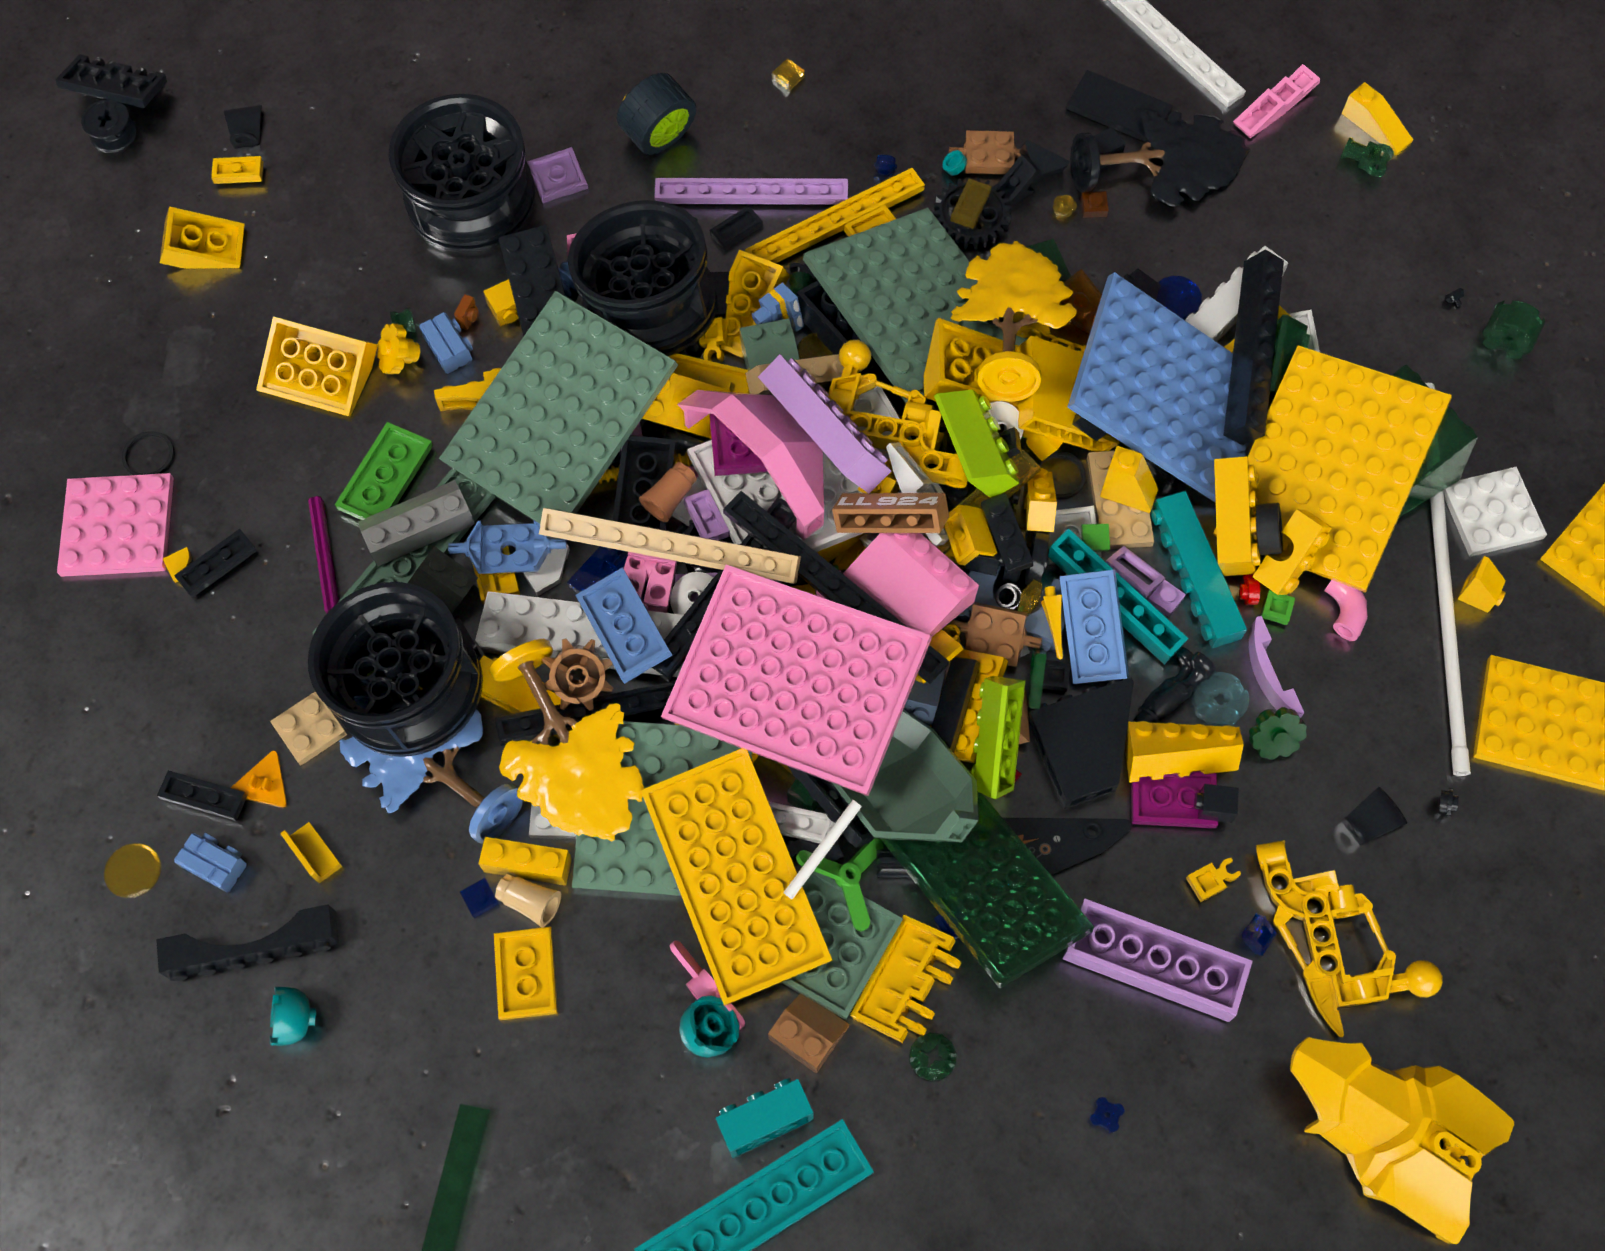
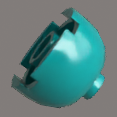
M274 987L275 995L272 998L270 1027L273 1028V1033L270 1036V1045H291L300 1041L306 1035L309 1025L314 1026L316 1008H310L309 998L299 989Z
M703 996L684 1011L680 1019L679 1033L683 1044L690 1052L697 1056L711 1058L722 1055L732 1048L733 1043L739 1037V1023L734 1011H728L723 1005L722 999L714 996Z

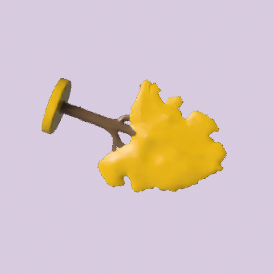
M1014 241L1013 244H997L990 250L991 255L988 260L976 256L969 262L965 276L969 279L978 280L977 284L972 285L970 289L961 287L957 290L958 295L962 299L969 300L961 307L956 306L951 311L953 314L951 320L986 322L987 320H992L996 326L1002 329L1003 352L995 353L985 358L979 366L977 382L980 390L987 396L998 401L1008 402L1023 400L1033 395L1040 387L1041 370L1038 363L1030 356L1015 351L1018 330L1024 325L1036 322L1059 329L1074 318L1077 312L1071 303L1059 305L1060 302L1071 297L1073 291L1065 286L1063 281H1059L1061 273L1058 271V266L1041 253H1036L1018 241ZM1016 312L1025 314L1022 320L1013 323V315ZM999 317L1004 318L1003 322H1000Z
M543 638L521 644L495 660L489 670L493 679L500 682L524 675L532 694L541 708L545 725L541 733L532 741L512 740L505 745L499 765L502 776L509 778L511 781L516 780L518 774H523L524 778L517 790V797L531 802L534 806H540L541 815L546 817L553 827L558 826L561 830L574 832L578 836L585 834L590 837L608 839L612 842L615 840L617 833L625 832L630 828L632 813L628 810V799H636L638 802H641L643 798L641 790L645 789L639 769L635 765L621 768L620 762L623 759V752L633 751L635 744L624 736L616 739L618 724H623L624 712H621L620 705L615 703L609 704L607 708L583 717L579 722L570 717H563L555 708L541 678L535 670L544 663L542 661L543 657H550L553 654V647L550 641ZM566 724H569L572 727L571 731L567 730L565 726ZM553 728L560 737V744L554 747L548 745V738Z

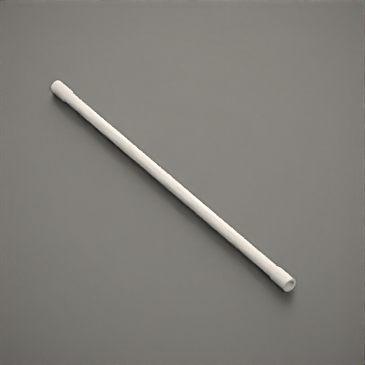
M1433 383L1421 384L1422 386L1435 390V385ZM1437 431L1426 459L1452 741L1453 775L1466 776L1471 772L1469 750L1466 745Z

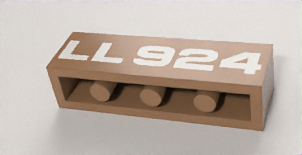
M842 493L832 508L837 533H941L949 518L945 493Z

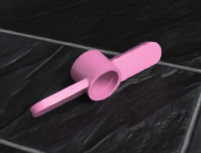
M673 941L670 944L671 951L693 977L686 983V986L697 1000L703 996H714L721 999L716 983L710 974L700 967L681 942ZM732 1003L725 1005L728 1011H734L739 1023V1030L745 1026L743 1017Z

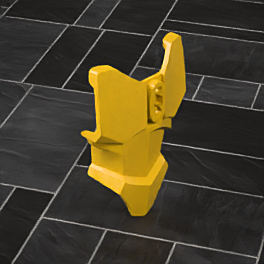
M1310 1037L1304 1039L1294 1049L1290 1071L1306 1092L1318 1115V1119L1307 1125L1304 1132L1320 1134L1337 1149L1346 1154L1356 1178L1362 1185L1363 1195L1383 1201L1397 1208L1434 1233L1438 1239L1449 1244H1458L1470 1225L1471 1180L1474 1174L1481 1168L1482 1157L1499 1145L1509 1141L1514 1126L1513 1119L1462 1077L1441 1066L1420 1067L1413 1065L1391 1071L1372 1063V1058L1362 1043H1339ZM1441 1139L1443 1141V1148L1440 1147ZM1460 1156H1467L1468 1165L1465 1164V1160L1460 1158Z

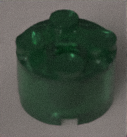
M1512 300L1511 304H1504L1505 301H1501L1496 304L1483 331V344L1490 349L1499 348L1506 351L1507 355L1513 359H1521L1523 355L1533 350L1545 325V319L1543 317L1541 320L1538 316L1540 312L1527 303Z

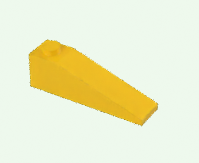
M739 249L729 271L728 281L730 283L728 295L726 296L727 309L726 318L724 319L727 344L721 345V350L744 359L739 328L757 325L752 318V313L761 308L759 299L782 282L786 285L790 274L783 266Z

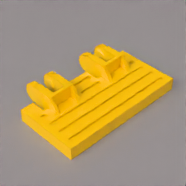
M678 353L668 356L678 364L673 372L675 374L730 390V392L750 394L745 374L748 372L746 369Z
M903 915L900 926L850 1014L852 1019L903 1043L908 1034L907 1029L924 1036L927 1030L922 1024L906 1018L909 1010L930 1020L935 1015L929 1008L911 1000L912 997L924 1002L935 982L934 978L946 984H951L953 980L949 973L933 967L935 961L938 960L957 969L961 965L960 960L938 949V947L951 951L956 941L953 936L906 915Z

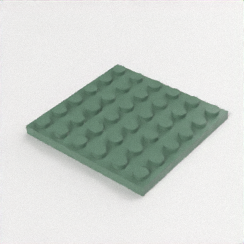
M623 721V724H618L616 739L624 736L635 743L633 751L623 752V759L620 764L621 768L635 765L641 774L644 788L741 749L681 725ZM748 751L750 758L752 760L753 752ZM642 798L641 802H638L636 799H628V810L632 813L630 828L625 832L617 833L614 841L590 837L585 834L576 835L572 888L681 896L644 798Z

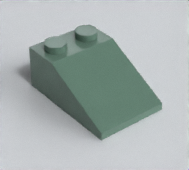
M789 318L739 328L741 349L747 371L757 365L772 363L779 354L788 361L791 358L800 360Z

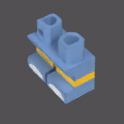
M783 282L760 298L761 308L752 313V318L757 325L789 318L791 327L796 332L804 327L798 297Z

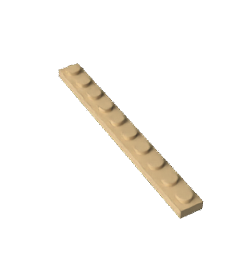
M543 508L539 530L540 535L724 570L725 566L729 565L767 579L793 584L797 583L801 556L550 508Z

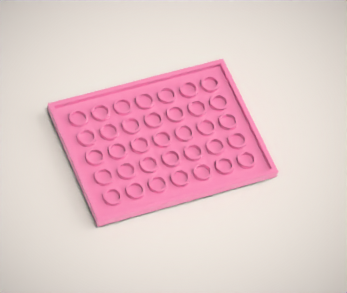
M726 565L661 717L869 796L932 638L930 635Z

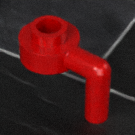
M1254 574L1243 575L1244 584H1240L1239 587L1240 599L1244 600L1246 605L1259 604L1260 583L1252 577Z

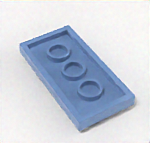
M623 567L576 594L580 605L624 684L672 656L671 651Z
M1115 569L1059 576L1073 684L1129 678Z

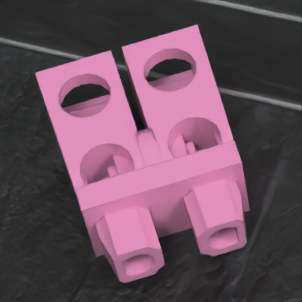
M628 552L624 570L647 611L668 613L677 561ZM646 582H647L648 584H647V588H646V592H645V596H644V601H643V594H644V590H645V586H646Z

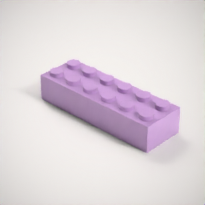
M779 354L758 376L842 474L868 494L891 472V469L885 464L888 460L886 456L872 446L873 442L863 432L860 433L857 429V424L850 417L842 413L844 410L833 399L831 400L828 397V392L821 385L814 382L815 378L793 358L788 361Z
M1084 899L1080 906L1063 956V960L1230 1022L1237 1015L1252 965V960L1088 899Z

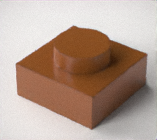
M464 294L454 313L460 328L468 330L471 323L475 322L478 316V308L476 307L474 297Z

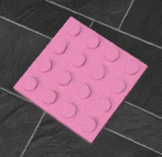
M171 473L67 479L57 573L61 577L166 571L163 558L167 557L174 481Z

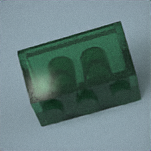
M1282 315L1277 320L1269 402L1273 401L1297 346L1308 348L1310 335L1307 334L1308 326L1288 315Z

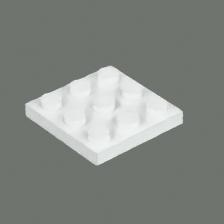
M1517 467L1443 484L1444 499L1469 557L1542 540L1546 537L1547 533Z

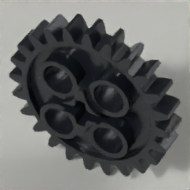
M968 177L967 183H963L961 179H958L957 186L950 182L948 190L942 188L941 195L936 196V203L933 205V215L949 236L955 240L957 246L960 243H964V249H967L969 244H972L974 249L977 250L978 244L981 243L984 248H987L988 241L996 244V238L1002 239L1004 231H1008L1012 217V206H1009L1010 199L1004 198L1005 191L997 193L998 185L989 187V180L981 184L980 178H977L976 182L972 183L970 177Z

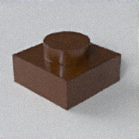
M1106 191L1082 192L1083 218L1108 216Z

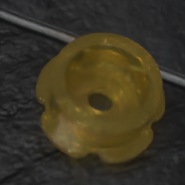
M1059 195L1054 199L1053 209L1057 216L1067 218L1072 215L1073 211L1077 208V203L1073 201V197L1070 195Z

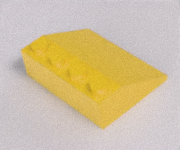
M273 317L256 390L351 417L372 370L378 344L288 319Z
M938 318L935 322L923 376L924 397L936 401L934 395L938 393L973 389L980 396L984 395L989 402L998 401L980 390L977 375L979 366L985 358L995 353L1003 352V340ZM1003 401L1013 405L1018 410V401Z

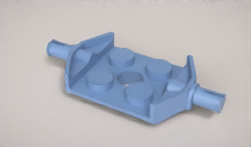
M535 520L532 524L482 526L481 521H478L468 536L467 541L464 543H448L449 554L465 553L466 557L470 558L478 574L537 572L548 553H551V549H567L566 539H550L545 535H540V524ZM506 546H514L516 548L515 552L511 555L503 554L502 550Z

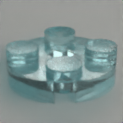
M1215 672L1210 679L1205 680L1194 689L1192 702L1196 716L1213 726L1235 725L1248 709L1249 694L1247 689H1244L1240 684L1241 681L1236 676L1226 672ZM1218 694H1223V698L1228 700V703L1219 705L1214 700V697H1217Z

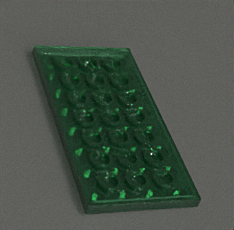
M977 791L979 820L962 842L880 839L999 989L1092 933L1094 926L983 794Z

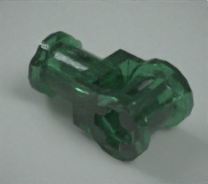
M1349 137L1341 158L1348 157L1358 161V168L1365 170L1372 176L1381 177L1386 173V165L1393 158L1394 151L1386 144H1376L1369 141L1366 146L1353 141V138Z

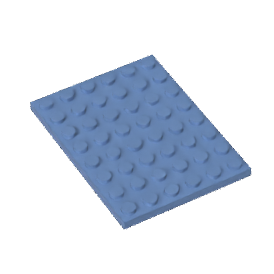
M1114 272L1108 275L1067 408L1134 451L1143 454L1145 458L1215 503L1214 459L1245 457L1248 443L1242 446L1223 436L1233 353Z

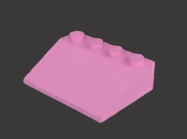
M880 533L843 573L908 628L928 634L931 637L974 603L979 585L921 533Z

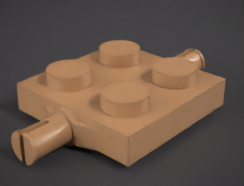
M966 130L964 147H949V153L959 150L966 156L965 173L1006 174L1016 159L1020 157V149H1016L1014 144V132Z
M974 602L971 618L968 622L954 619L951 621V624L956 625L960 632L965 633V650L1005 657L1008 660L1007 665L1017 667L1020 652L1024 646L1040 649L1042 644V638L1027 635L1025 625L1028 613Z

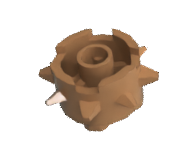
M566 638L562 639V651L558 653L556 658L543 657L542 659L550 668L549 679L543 685L546 690H554L556 695L561 698L560 708L563 710L570 703L580 704L582 702L590 711L593 709V698L600 691L612 692L613 687L605 680L606 670L613 663L610 659H602L595 652V640L593 639L585 646H573ZM576 668H580L583 670L582 674L585 677L584 679L580 677L579 680H574V674L570 671L572 669L576 671Z

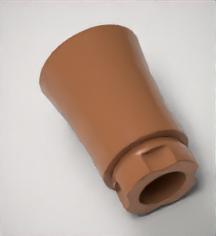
M677 462L652 488L640 496L639 500L650 514L663 522H668L676 507L697 480L696 474L683 463Z

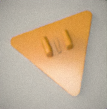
M271 751L231 787L232 789L245 792L248 795L246 799L282 808L287 806L280 762L276 751Z

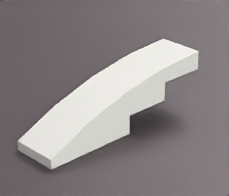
M900 442L889 443L886 447L901 492L927 493L926 489L933 482ZM944 528L941 533H925L934 546L944 545L949 540Z

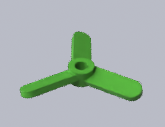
M874 838L872 842L865 844L848 863L841 865L823 858L814 870L817 873L835 879L837 885L842 888L852 925L857 931H865L870 925V918L859 880L864 870L877 858L876 850L883 849V842L880 838ZM805 850L800 851L796 856L798 864L803 867L812 853Z

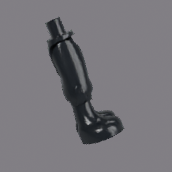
M1182 647L1176 654L1177 660L1181 664L1179 673L1175 677L1165 679L1149 694L1142 706L1138 708L1139 714L1132 721L1161 722V719L1168 717L1182 702L1191 697L1192 692L1197 686L1214 675L1216 672L1215 665L1201 652L1193 654L1187 648Z

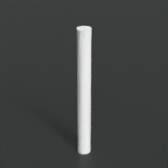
M855 800L851 801L783 893L790 899L795 897L862 806Z

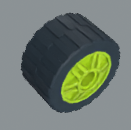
M657 73L643 79L625 96L617 112V122L619 127L644 154L652 155L660 153L681 139L694 121L697 106L694 100L668 73Z

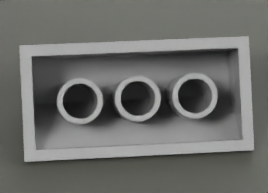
M454 480L360 520L358 524L371 556L377 566H380L474 525L475 522Z

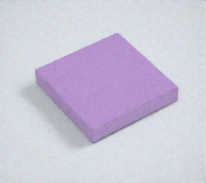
M572 147L527 161L542 203L588 189L587 182Z

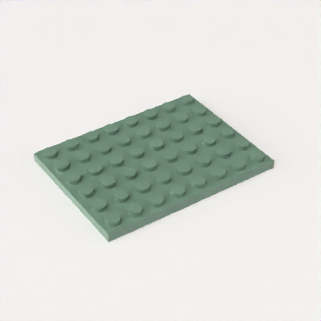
M929 208L804 253L803 260L859 339L869 347L872 357L893 386L910 392L918 390L924 396L923 376L935 322L938 318L1003 340V331L1000 327L983 321L962 320L957 322L951 320L953 315L951 311L956 306L961 307L969 300L962 299L958 295L957 290L961 287L970 289L972 285L977 284L978 280L966 278L965 274L969 266V260ZM1016 336L1015 345L1019 346L1028 338ZM902 397V399H903V400L905 401V403H906V402L908 401V399Z
M555 291L444 450L439 460L539 524H541L543 508L577 514L678 364L665 354Z

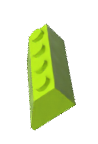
M973 389L934 395L968 482L990 498L999 496L1018 485L1019 481L1016 473H1018L1017 466L1007 455L1009 447L1005 440L999 436L1000 426L989 412L992 407L988 399L984 395L980 396Z
M991 676L985 678L980 686L979 694L980 698H982V708L977 715V725L980 726L979 737L976 738L974 743V753L977 756L976 764L973 765L971 774L977 780V791L993 799L1014 791L1025 680Z

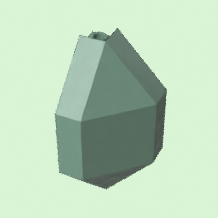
M904 709L869 796L833 783L848 804L855 800L862 806L856 815L872 836L876 838L962 842L979 820L977 780L933 728Z

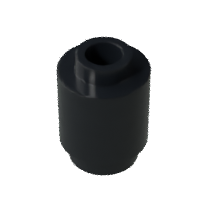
M1004 584L996 593V601L1001 608L1016 611L1023 610L1028 605L1030 599L1028 590L1018 584Z

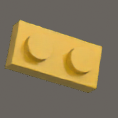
M261 156L213 158L211 178L214 184L262 182L263 160Z

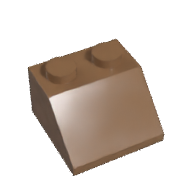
M800 993L781 1014L769 1031L768 1037L771 1042L817 1074L850 1024Z

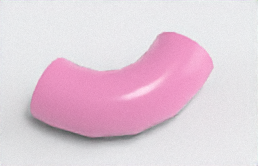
M1331 580L1324 591L1331 595L1340 607V615L1333 628L1342 638L1355 641L1360 636L1367 621V600L1362 591Z

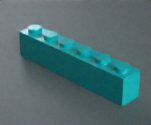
M1186 491L1156 499L1151 511L1152 521L1155 525L1159 526L1162 544L1165 548L1169 549L1172 567L1175 571L1178 570L1182 590L1185 594L1189 595L1193 615L1199 618L1204 640L1209 641L1211 648L1242 640L1247 631L1246 625Z
M1069 528L1049 548L1048 557L1067 575L1113 570ZM1116 572L1122 626L1165 665L1189 638Z

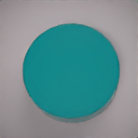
M954 150L944 158L943 169L951 176L957 175L965 168L967 158L961 151Z

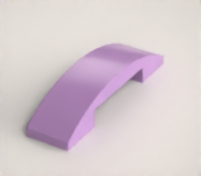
M1262 616L1256 617L1249 633V655L1256 680L1264 695L1276 710L1281 707L1293 709L1301 718L1304 711L1294 688L1283 691L1265 651L1272 638Z

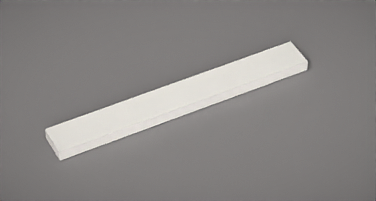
M1109 0L1226 108L1245 95V89L1146 0Z

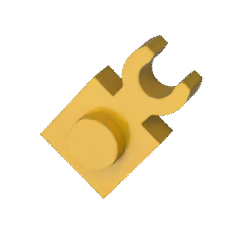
M722 317L714 318L710 328L699 339L700 346L706 348L703 353L704 360L711 361V356L717 353V359L720 362L724 361L725 356L724 352L720 349V345L727 344L725 320Z
M1232 858L1223 860L1218 869L1210 863L1187 875L1186 880L1200 902L1224 891L1227 888L1224 881H1235L1241 875L1240 871L1234 874L1227 872L1226 866L1233 862Z

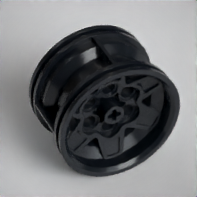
M472 94L445 95L422 103L409 112L398 124L389 145V162L396 183L403 192V201L408 217L415 230L425 240L450 251H482L499 245V237L517 233L531 215L535 202V186L531 170L525 160L526 153L522 133L515 118L503 106L488 98ZM501 170H505L503 177L500 176ZM432 191L435 197L428 194V192Z
M652 200L619 204L604 210L590 219L574 237L568 253V267L575 289L583 298L582 307L666 356L681 352L697 342L710 328L716 316L718 297L713 276L707 268L708 253L705 237L697 220L684 209L670 203Z
M385 582L370 585L351 593L339 601L324 616L310 643L308 672L315 692L322 702L340 718L350 734L359 743L374 752L388 756L405 757L432 751L455 737L469 722L478 706L483 687L482 667L478 655L467 637L460 631L458 623L444 602L435 594L420 586L404 582ZM399 632L396 637L392 635L393 633ZM441 642L444 646L445 656L435 655ZM414 644L413 647L407 649L409 645ZM365 652H367V655H368V656H365V657H362V658H361V656H362ZM429 663L427 667L420 669L424 664ZM387 691L385 695L379 697L382 692ZM369 698L367 707L363 709L357 705L355 699Z

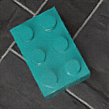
M791 1078L784 1079L774 1085L775 1090L764 1094L763 1091L756 1092L747 1097V1103L739 1107L736 1104H731L719 1111L720 1116L715 1117L732 1158H736L814 1121L812 1108L799 1079L792 1081Z

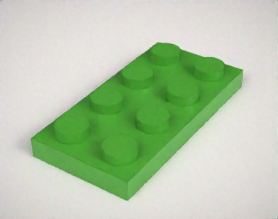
M387 422L335 503L336 508L363 520L397 505L432 449V441Z

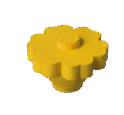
M386 324L381 331V339L378 341L377 357L380 359L379 368L384 374H399L404 368V363L411 364L418 361L420 345L418 342H414L413 339L406 338V329L403 325Z

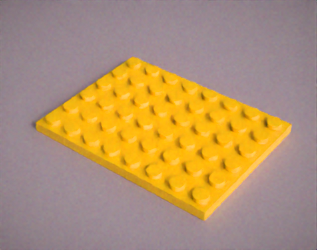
M1299 345L1297 346L1268 410L1265 436L1255 440L1248 455L1250 465L1255 466V472H1257L1258 488L1253 489V491L1256 492L1259 504L1279 503L1282 531L1296 509L1307 510L1332 527L1328 533L1330 535L1329 540L1322 548H1318L1313 556L1315 560L1307 571L1366 593L1446 413L1452 395ZM1217 527L1213 533L1215 537H1217ZM1283 533L1282 553L1269 555H1277L1283 560H1287L1294 550L1292 540Z

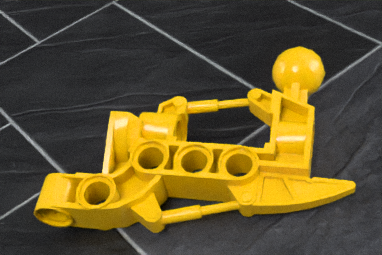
M849 340L844 343L839 351V361L844 367L842 376L832 379L828 397L831 400L833 399L844 410L842 413L850 417L858 427H867L865 430L860 431V433L863 432L873 442L872 446L874 448L887 450L886 446L889 443L900 442L933 483L948 485L953 488H965L968 480L958 455L939 451L944 437V433L939 432L942 416L940 411L934 410L933 405H928L926 398L918 390L910 392L900 387H893L877 381L874 374L861 375V373H858L869 365L871 351L866 343L860 340ZM876 386L908 399L902 419L853 411L855 401L859 399L860 394L872 390ZM885 431L892 432L890 435H881ZM910 436H916V437H918V438L915 439V440H908V439H907V438L910 437ZM887 458L888 460L885 462V464L892 467L890 459ZM929 464L938 465L936 468L929 469L926 467Z
M1285 840L1256 845L1258 861L1263 872L1266 889L1272 902L1278 907L1273 918V925L1279 929L1289 949H1292L1303 969L1302 976L1306 981L1316 1008L1338 1037L1342 1038L1344 1031L1337 1008L1386 1001L1389 998V993L1409 990L1418 997L1428 998L1440 991L1443 984L1440 969L1434 963L1427 960L1412 962L1406 968L1405 973L1393 974L1396 955L1388 949L1381 934V928L1372 910V902L1362 893L1355 894L1354 885L1339 886L1335 870L1293 879L1290 862L1286 854ZM1281 876L1286 880L1287 887L1283 890H1278L1273 887L1271 879ZM1311 899L1318 900L1322 905V912L1318 914L1310 912L1307 908V902ZM1365 914L1384 954L1376 970L1373 972L1350 976V974L1345 975L1333 919ZM1292 917L1303 920L1312 959L1308 966L1286 926V923ZM1314 929H1325L1329 934L1328 941H1317L1313 935ZM1321 957H1331L1335 961V969L1333 971H1325L1320 965Z

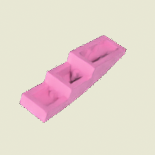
M1302 64L1289 78L1285 76L1272 90L1268 88L1233 121V124L1249 138H1252L1302 100L1320 83V78Z

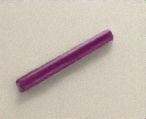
M321 496L310 497L308 503L324 610L327 614L339 602L324 501Z

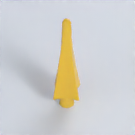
M1048 586L1044 588L1045 596H1043L1044 600L1041 601L1050 627L1056 656L1061 660L1063 658L1061 637L1062 594L1056 595L1055 586Z

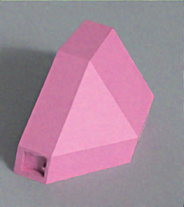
M696 390L677 404L684 410L685 426L688 429L708 414H714L761 459L797 518L796 534L805 540L824 525L823 451L778 399L773 395Z

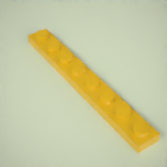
M910 168L746 248L745 252L773 263H778L843 231L845 224L883 205L890 208L924 191L925 184L915 170Z

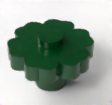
M1281 707L1277 711L1274 709L1264 710L1256 718L1257 725L1249 730V741L1253 748L1257 750L1261 757L1270 760L1276 759L1279 755L1283 757L1290 756L1300 748L1299 741L1304 740L1307 736V726L1295 710Z

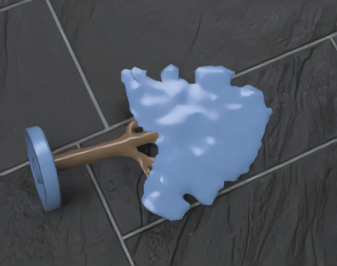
M387 691L381 693L379 697L385 695ZM369 698L355 699L357 705L363 709L367 707ZM475 710L465 727L450 741L432 751L419 755L405 757L383 755L366 748L353 736L347 740L341 739L339 741L340 753L344 755L351 766L358 767L367 760L369 761L370 775L362 779L363 786L376 788L382 783L383 797L379 799L381 801V808H386L387 813H393L398 810L400 804L407 800L419 788L422 782L433 783L440 781L447 784L477 808L471 818L469 832L475 841L483 844L485 837H499L511 825L522 807L523 800L517 797L519 787L512 783L503 784L484 797L462 780L453 769L452 762L460 747H466L473 742L479 741L483 735L481 714L478 710ZM438 751H442L445 756L443 768L435 763L432 758ZM427 771H430L433 775L431 777L427 776L425 773Z

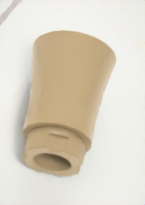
M506 874L501 878L496 887L495 898L503 902L504 905L528 917L541 928H544L551 922L559 908L561 892L529 882L519 876L515 877L511 874Z

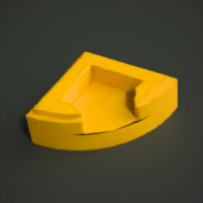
M188 547L163 558L175 583L178 580L174 575L187 567L192 561L191 552Z

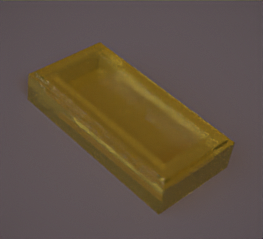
M969 178L953 210L950 221L973 229L989 197L992 186Z

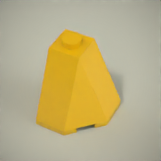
M1117 446L1100 497L1150 513L1158 487L1146 460L1141 453Z

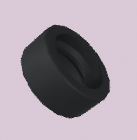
M1279 503L1258 504L1256 506V532L1260 555L1281 554L1283 551L1282 518Z

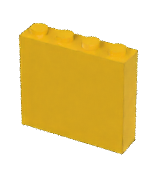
M1032 335L1017 347V352L1030 356L1038 363L1041 370V382L1038 390L1033 395L1018 401V428L1094 452L1110 451L1119 444V440L1108 433L1098 441H1095L1072 425L1076 413L1067 408L1084 352Z

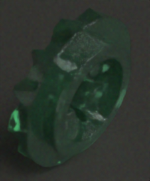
M929 1032L916 1039L911 1046L909 1057L913 1070L920 1077L936 1081L947 1077L952 1072L956 1064L957 1053L952 1041L948 1040L943 1034ZM938 1045V1056L942 1057L941 1059L945 1060V1062L935 1060L929 1068L927 1067L929 1057L922 1051L931 1052Z

